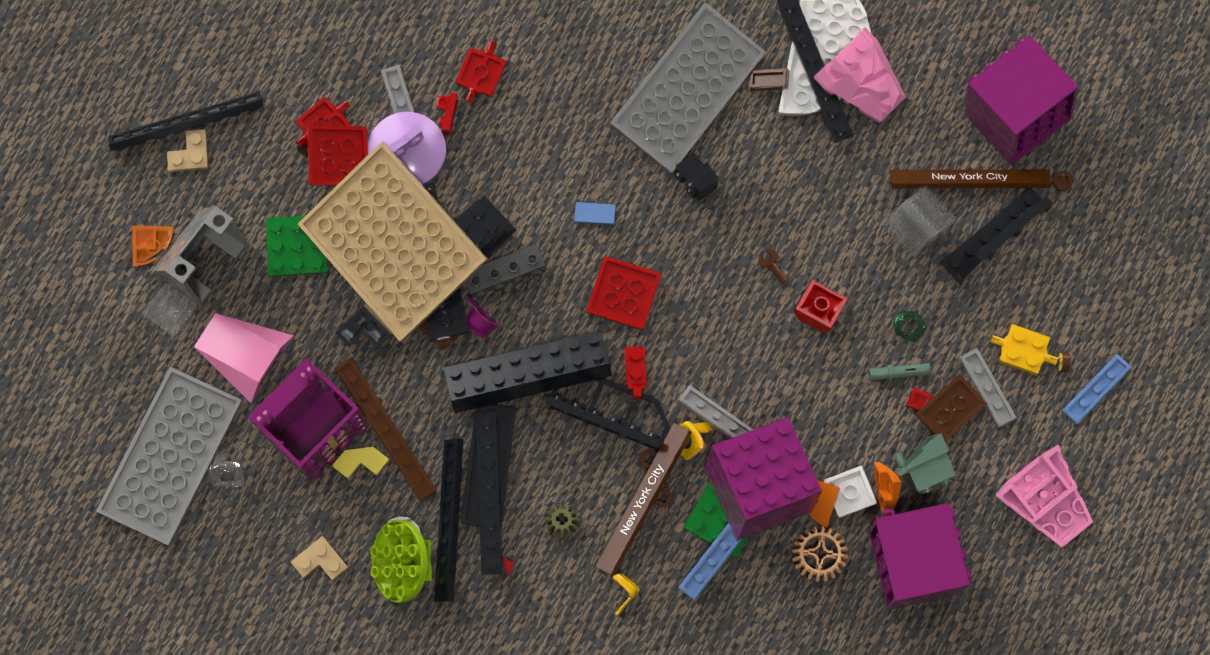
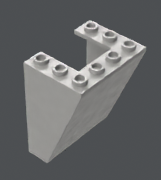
M216 206L199 210L152 271V273L198 306L203 303L212 290L191 276L196 267L186 260L203 238H207L235 259H237L248 244L234 219ZM182 265L187 267V272L181 269Z

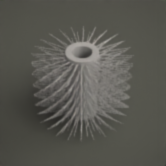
M926 188L924 189V195L922 194L923 191L920 190L906 201L904 199V202L896 208L897 210L890 217L893 224L897 222L895 227L897 226L898 228L895 232L898 230L900 235H903L902 238L905 236L904 241L906 239L910 240V242L913 241L911 246H914L913 249L916 254L922 248L940 238L939 236L951 222V220L949 222L945 221L944 215L938 210L939 207H936L937 204L933 205L935 201L932 205L929 200L926 201L927 197L925 198L924 196L931 194L930 191L926 192Z

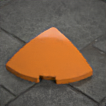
M132 226L133 266L145 265L156 260L157 257L151 260L148 259L160 250L167 249L172 238L173 226Z
M874 462L875 482L881 512L883 513L886 509L894 510L900 494L901 480L890 468L880 462Z
M818 481L822 492L818 498V503L815 504L809 515L817 523L828 528L840 488Z

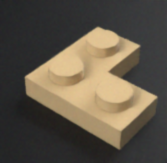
M206 130L186 131L187 150L167 152L169 172L208 169Z
M323 536L291 561L303 578L318 566L322 567L332 581L348 569V566Z

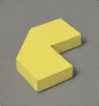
M374 447L345 450L332 467L347 479L352 476L360 464L377 476L389 459Z

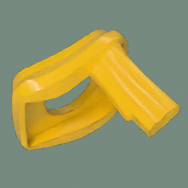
M687 421L679 425L692 432L690 436L691 446L688 449L684 447L681 453L685 460H690L704 448L705 444L700 433H709L713 430L706 422L694 424Z
M623 574L613 575L612 580L614 582L617 581L629 594V598L615 613L617 616L632 599L639 595L640 591L639 587Z

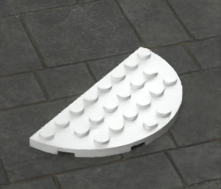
M800 0V7L824 65L832 61L863 28L866 27L871 33L867 14L860 0ZM792 42L787 65L790 71L788 89L782 91L778 115L800 116L819 112L821 110Z

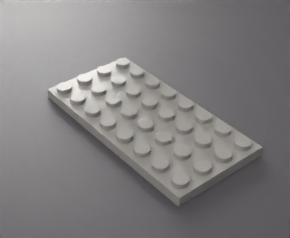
M705 2L609 124L671 174L675 170V166L682 161L766 51Z
M170 367L96 512L170 547L243 401Z

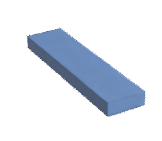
M1116 354L1062 412L1077 425L1132 367Z
M729 523L678 587L692 600L697 598L741 541H736Z

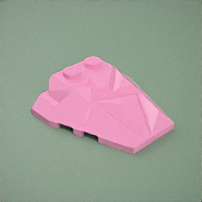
M866 27L813 77L826 92L843 98L844 103L853 104L858 107L859 112L878 123L906 98L879 41Z

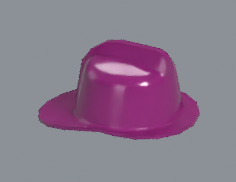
M466 296L472 306L467 316V323L475 334L481 338H486L496 327L502 329L501 325L493 320L472 297Z

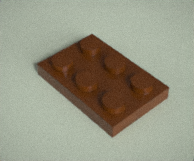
M959 374L917 411L915 415L933 435L941 433L946 442L987 403Z

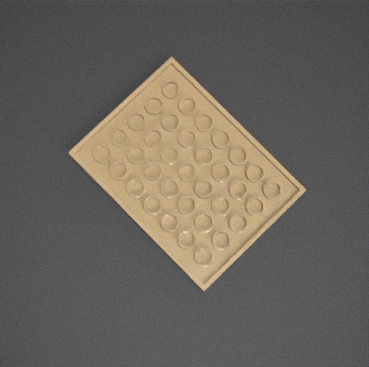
M381 142L298 223L300 228L400 342H403L488 260L385 142Z

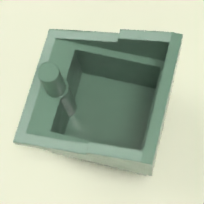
M941 433L927 437L914 449L915 453L906 461L901 451L894 454L899 466L894 473L897 476L903 475L911 492L925 494L933 490V485H945L952 481L951 477L956 475L947 454L949 452Z

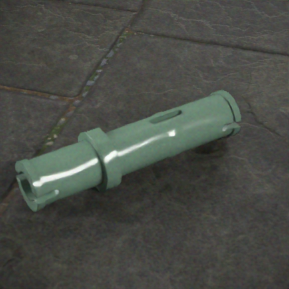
M930 363L893 367L892 365H887L882 368H869L870 381L882 379L892 381L893 378L931 375Z

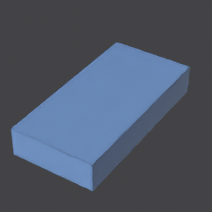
M576 202L574 223L614 225L616 206L613 204Z

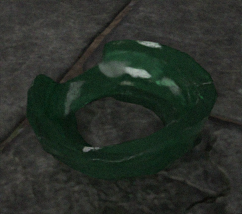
M915 311L900 312L893 321L895 334L908 341L919 340L925 333V322ZM906 318H913L917 322L916 331L910 335L904 334L901 331L902 322Z

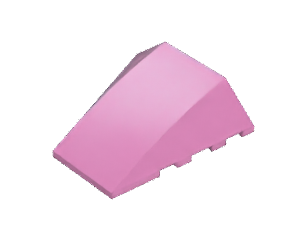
M215 313L194 347L252 404L262 388L260 385L261 381L280 351L284 353L294 335Z
M1056 445L1035 458L1008 480L995 496L1058 546L1063 547L1093 523V520L1083 498L1077 490L1075 480L1072 479L1068 470L1069 467L1061 454V449L1059 445Z

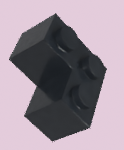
M695 153L675 166L676 173L674 175L679 183L684 182L688 187L686 191L692 199L696 198L699 202L718 188L719 177L707 162L703 164Z
M367 303L335 332L348 347L364 334L379 348L393 334Z

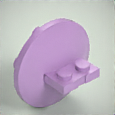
M400 112L390 115L374 128L369 137L367 145L368 155L381 142H385L422 185L432 181L444 165L446 158L444 136L436 123L422 114Z

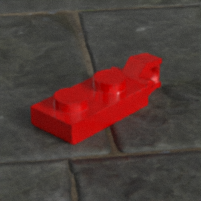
M625 347L627 390H632L633 401H641V390H646L647 385L645 347Z

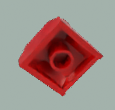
M812 280L797 305L794 314L798 320L820 332H830L848 298Z

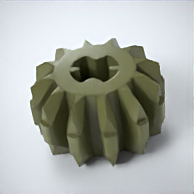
M560 503V509H557L555 505L552 506L554 513L551 511L546 512L551 517L545 519V523L550 524L547 530L551 531L554 529L553 536L560 532L561 538H564L565 531L571 536L570 528L573 530L578 529L573 523H578L580 520L574 517L577 515L576 510L570 512L571 505L564 509V504ZM560 516H564L568 521H564L565 524L560 525L557 518L560 519Z

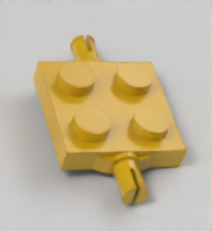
M1012 324L1008 335L1004 339L995 335L991 338L990 343L1002 346L999 363L1036 376L1044 362L1055 366L1057 364L1058 357L1047 354V346L1050 340L1048 336Z

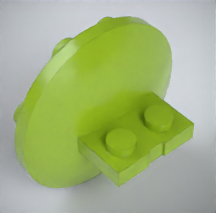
M392 520L386 523L379 531L374 545L370 549L372 556L371 576L375 578L379 590L386 599L396 603L408 602L419 594L425 581H432L431 540H424L417 527L409 521Z

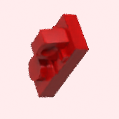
M450 92V96H438L436 107L439 110L445 111L444 117L441 116L439 128H442L443 135L451 136L458 104L457 93Z

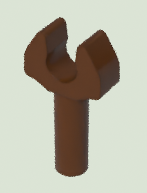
M767 250L771 256L769 261H766L759 254V264L762 268H770L781 284L788 281L776 264L778 258L776 251Z

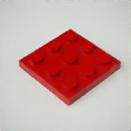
M307 126L309 186H337L368 156L367 127Z
M604 256L586 313L644 331L662 273Z

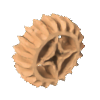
M823 526L820 529V533L817 532L816 527L812 528L813 534L808 529L805 530L807 537L800 534L798 538L802 543L795 541L794 545L799 549L792 550L793 554H798V556L793 557V562L800 561L795 568H804L801 572L802 576L806 572L810 573L807 578L808 580H811L812 576L816 575V582H819L820 576H823L824 582H827L828 574L834 579L835 574L833 571L840 574L842 571L838 566H846V563L841 561V559L845 560L848 558V555L842 554V552L847 551V547H840L845 542L844 539L836 540L839 537V533H836L834 537L831 536V528L827 533H824L825 528ZM818 538L816 548L804 549V546L810 540ZM825 539L833 544L837 553L826 549ZM821 544L822 553L825 554L826 557L823 556L819 564L818 555L814 552H818V549L820 548ZM804 556L814 559L815 569L806 563ZM836 559L832 567L822 570L823 561Z

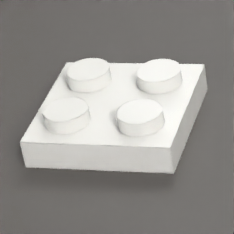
M862 466L824 479L823 481L840 488L834 506L838 519L877 504Z

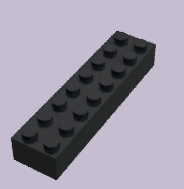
M601 330L444 368L454 414L612 376Z

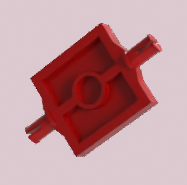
M489 41L486 51L469 48L455 82L456 85L464 87L469 91L465 99L467 103L473 104L476 94H483L492 98L507 64L506 60L498 58L493 54L497 45L496 42Z
M323 97L295 121V124L304 134L296 140V144H299L301 148L307 143V126L309 125L351 126L343 115V112L351 106L349 102L344 100L337 107Z

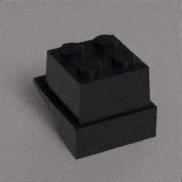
M485 196L481 200L478 199L454 220L487 259L491 258L517 231Z

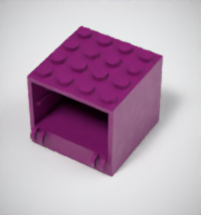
M1029 36L1026 39H1020L1012 50L1003 52L995 63H989L981 74H975L969 79L965 115L1002 156L1013 165L1073 118L1079 86Z
M307 358L248 416L258 431L310 481L313 478L315 480L318 479L324 472L322 469L327 464H333L338 458L337 454L342 449L344 451L348 449L352 444L351 440L356 435L360 436L363 434L368 424L360 409Z
M789 417L712 445L704 467L736 541L811 513L815 504L818 503V498L822 492Z
M949 503L896 515L893 510L886 509L881 515L889 514L890 516L875 519L869 529V535L888 610L957 596L970 585L969 582L972 581L970 570L966 569L964 561H966L964 548L961 549L959 544L961 540L960 530L955 528L954 520H956L955 510L950 508Z

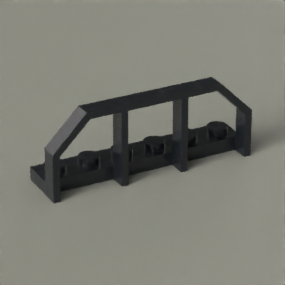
M1028 188L941 261V264L962 285L966 277L985 258L993 259L998 248L1013 235L1019 237L1025 225L1040 212L1045 210L1047 213L1051 209L1053 202L1047 196L1041 199L1032 188Z
M604 378L594 380L599 382V386L588 411L583 410L584 407L580 404L573 403L571 405L566 403L564 398L556 396L559 389L553 390L551 397L548 396L545 403L546 409L555 410L583 421L586 425L590 424L616 434L619 438L623 437L649 447L657 453L669 429V423L659 401L642 393L641 399L655 404L664 424L661 437L650 432L648 435L640 432V428L633 425L626 427L636 404L633 398L623 423L615 418H610L609 420L602 417L603 414L595 411L594 408L604 385L632 395V390H627V387Z

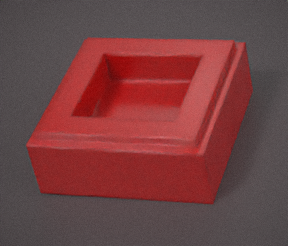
M914 387L906 406L919 411L932 399L933 395Z

